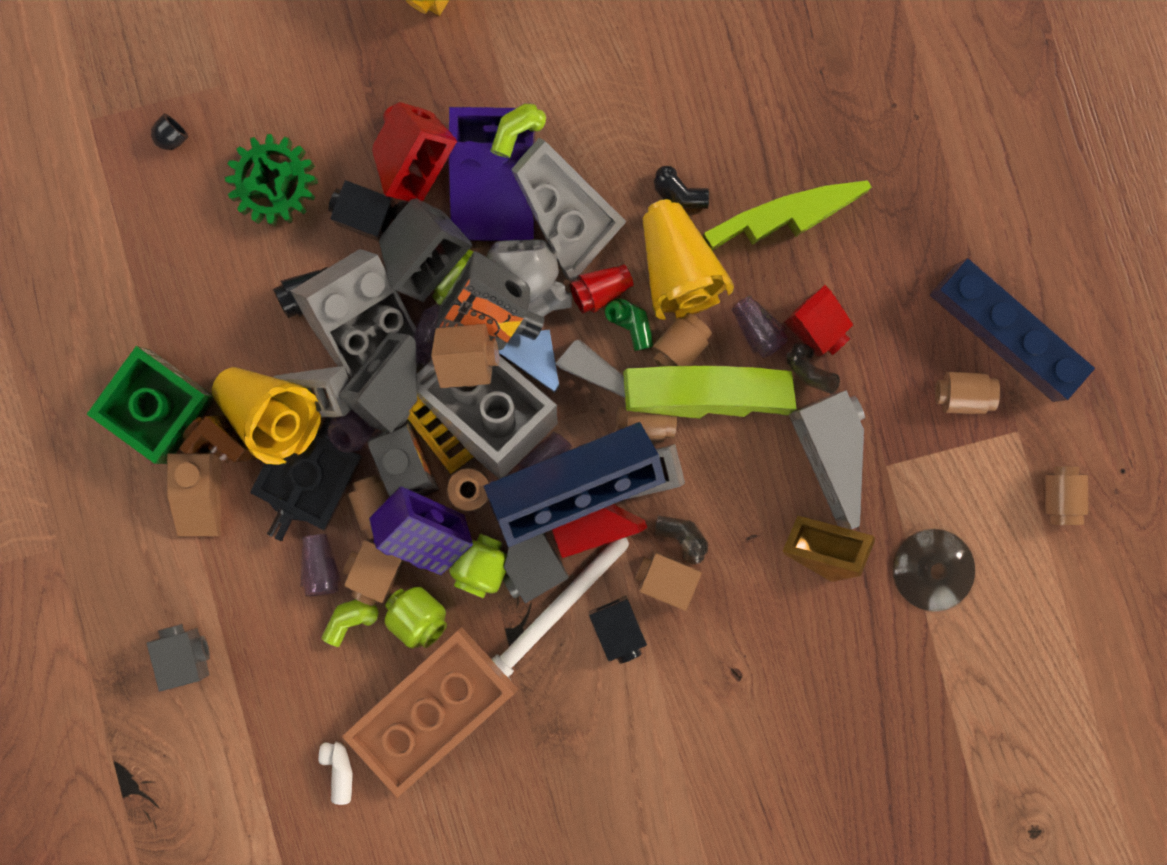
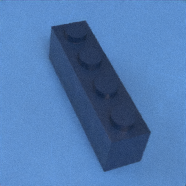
M968 258L956 264L930 294L936 302L1052 402L1069 400L1095 369V367Z
M638 422L483 485L504 539L508 547H511L666 482L659 454L641 422Z

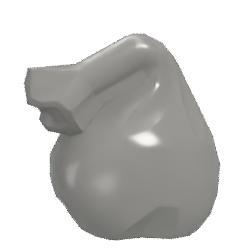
M539 239L496 242L488 251V259L529 285L528 311L544 317L554 310L572 308L571 293L565 290L566 287L563 283L556 281L559 274L557 257L553 248L546 241Z

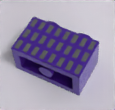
M402 486L369 518L376 549L386 555H393L410 562L417 568L427 569L439 575H442L473 545L464 514Z

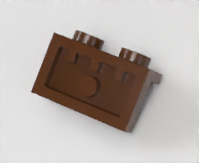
M205 416L204 419L201 417L195 419L183 433L186 441L179 448L186 455L208 452L210 450L217 458L226 463L230 460L236 463L256 459L242 442L226 416Z

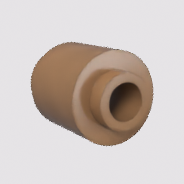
M687 312L683 318L678 317L652 346L653 351L656 353L653 360L659 367L691 366L709 345L707 340L712 335V332L699 318Z
M946 372L943 380L938 379L936 382L935 401L936 404H942L944 413L985 415L987 411H996L1000 400L998 378H989L987 373Z
M626 402L624 407H617L616 431L641 422L652 442H664L665 438H675L677 416L626 411Z
M1054 466V474L1045 475V514H1050L1051 525H1084V515L1089 514L1088 474H1080V466Z
M462 469L450 478L447 487L448 497L453 505L461 510L471 511L478 509L488 501L483 485L491 483L490 479L484 472L478 469ZM466 481H470L476 486V493L471 498L464 497L461 493V486Z
M377 475L353 483L355 491L348 494L360 530L366 531L368 540L374 538L369 518L390 497L384 482H379Z

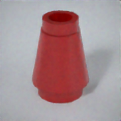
M625 264L577 275V280L569 284L573 300L581 313L588 311L592 313L597 312L627 289L634 286L631 273Z

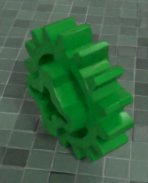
M267 134L265 144L262 145L255 137L250 138L252 149L247 151L239 146L236 150L242 157L240 161L229 160L227 163L235 170V175L225 177V182L236 188L228 194V197L233 202L242 200L237 210L243 215L252 211L251 220L257 224L263 220L264 216H266L268 224L272 227L277 225L278 217L280 216L290 224L293 222L291 212L296 209L298 212L305 214L307 211L301 203L304 199H315V196L308 190V186L318 184V179L313 175L307 174L315 165L311 159L302 160L306 151L300 145L291 151L292 141L285 136L279 145L272 134ZM270 155H281L290 159L291 162L277 163L271 159ZM254 163L250 176L246 178L249 168ZM267 167L277 176L274 179L276 185L274 188L277 194L266 185L269 182ZM298 183L294 194L289 198L293 184ZM268 198L274 207L258 205L252 199Z

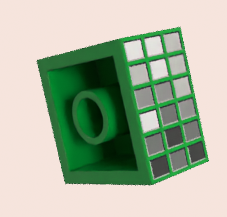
M135 346L86 415L154 464H167V454H176L186 440L183 437L185 430L195 419L203 417L214 402V398L209 391L151 349Z

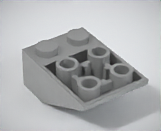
M359 249L291 290L307 322L338 367H345L349 381H351L390 332L407 334L415 340L416 371L424 367L432 359L397 291L392 289L387 272L377 254Z

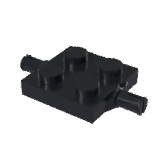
M346 416L326 417L321 429H318L314 440L299 456L293 453L284 458L286 463L280 465L265 463L250 493L268 502L278 512L267 532V535L283 541L292 520L306 521L322 530L327 529L363 458L362 455L344 447L335 438Z

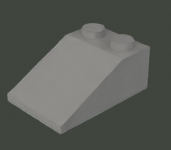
M500 355L499 365L492 367L491 384L473 387L440 388L432 359L416 374L417 396L468 452L498 479L505 477L558 424L557 405Z
M847 390L802 407L790 413L789 417L837 525L854 529L860 526L864 428L861 420L865 419V414L857 397H849Z

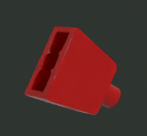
M398 102L394 106L387 108L383 114L384 125L372 148L374 160L385 196L408 202L416 198L424 201L457 140L431 111Z

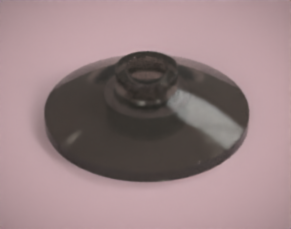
M926 529L911 535L900 545L893 561V578L899 593L910 604L927 611H942L956 606L968 595L975 579V562L969 547L958 536L945 530ZM940 563L944 568V574L942 577L934 579L931 575V568L933 565Z

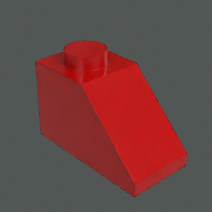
M823 285L811 294L784 321L791 331L817 357L825 354L827 351L832 356L837 353L850 340L845 333L853 326L852 321L826 285Z
M612 504L554 528L552 531L561 557L565 558L640 533L647 528L644 519Z

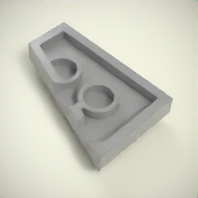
M538 138L511 171L548 244L553 248L565 278L570 282H574L577 279V275L584 271L627 221L546 141Z

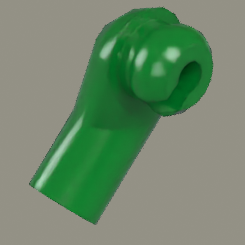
M621 298L615 299L606 305L604 310L606 319L630 331L634 351L652 348L654 345L648 316L644 309Z

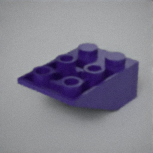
M449 107V131L457 140L449 155L451 220L469 241L534 239V214L511 169L535 143V131L532 132L528 129L518 134L510 158H504L490 152L501 118L516 108Z

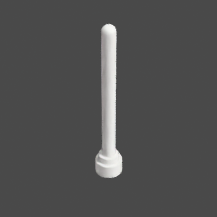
M626 537L610 542L501 656L496 654L491 659L509 679V676L514 672L512 667L626 551L629 546Z

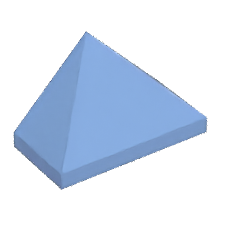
M541 330L535 340L514 333L504 349L499 350V354L555 393L559 388V380L550 330Z

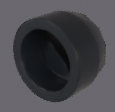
M165 113L151 128V138L154 144L161 149L173 150L181 146L189 137L184 128Z

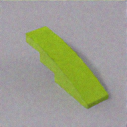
M866 180L826 185L783 196L736 215L705 232L703 238L712 251L742 232L746 234L751 244L754 245L786 224L794 236L797 237L865 195L872 186Z
M663 366L628 368L623 371L626 411L700 419L707 413L745 417L752 411L789 415L797 410L792 371L731 366Z

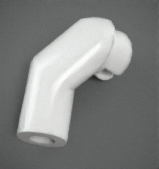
M337 741L335 744L325 742L320 746L318 760L322 765H332L331 802L338 805L348 804L351 801L353 772L346 747Z

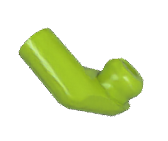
M524 103L505 114L500 120L490 152L504 158H510L518 134L528 129L532 132H538L544 127L546 123L544 111L537 109L534 104Z
M356 599L338 605L321 639L330 645L340 647L349 627L362 623L370 626L376 622L379 614L377 606H371Z

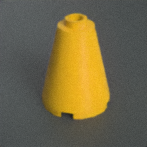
M668 199L660 200L650 205L648 212L643 216L642 220L652 308L655 316L661 320H666L664 313L674 312L676 319L678 317L683 318L687 312L694 315L720 303L718 295L724 290L727 291L729 296L734 289L732 279L682 205L671 203V200Z
M237 367L225 369L216 377L213 383L212 396L249 452L262 462L276 465L286 463L284 458L293 453L299 456L316 437L321 422V413L316 411L315 401L318 402V400L304 386Z

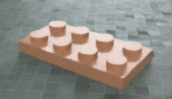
M461 627L341 737L398 798L517 692L518 688Z

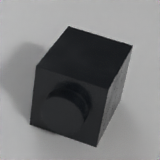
M345 180L342 189L336 188L333 192L328 211L332 213L330 219L337 226L379 241L380 236L390 224L392 209L396 203L389 196Z
M627 596L589 611V617L608 662L617 659L619 664H622L642 655L640 648L647 646V643Z

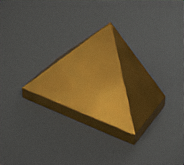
M797 515L782 552L787 557L827 580L835 582L861 576L876 539L873 535Z

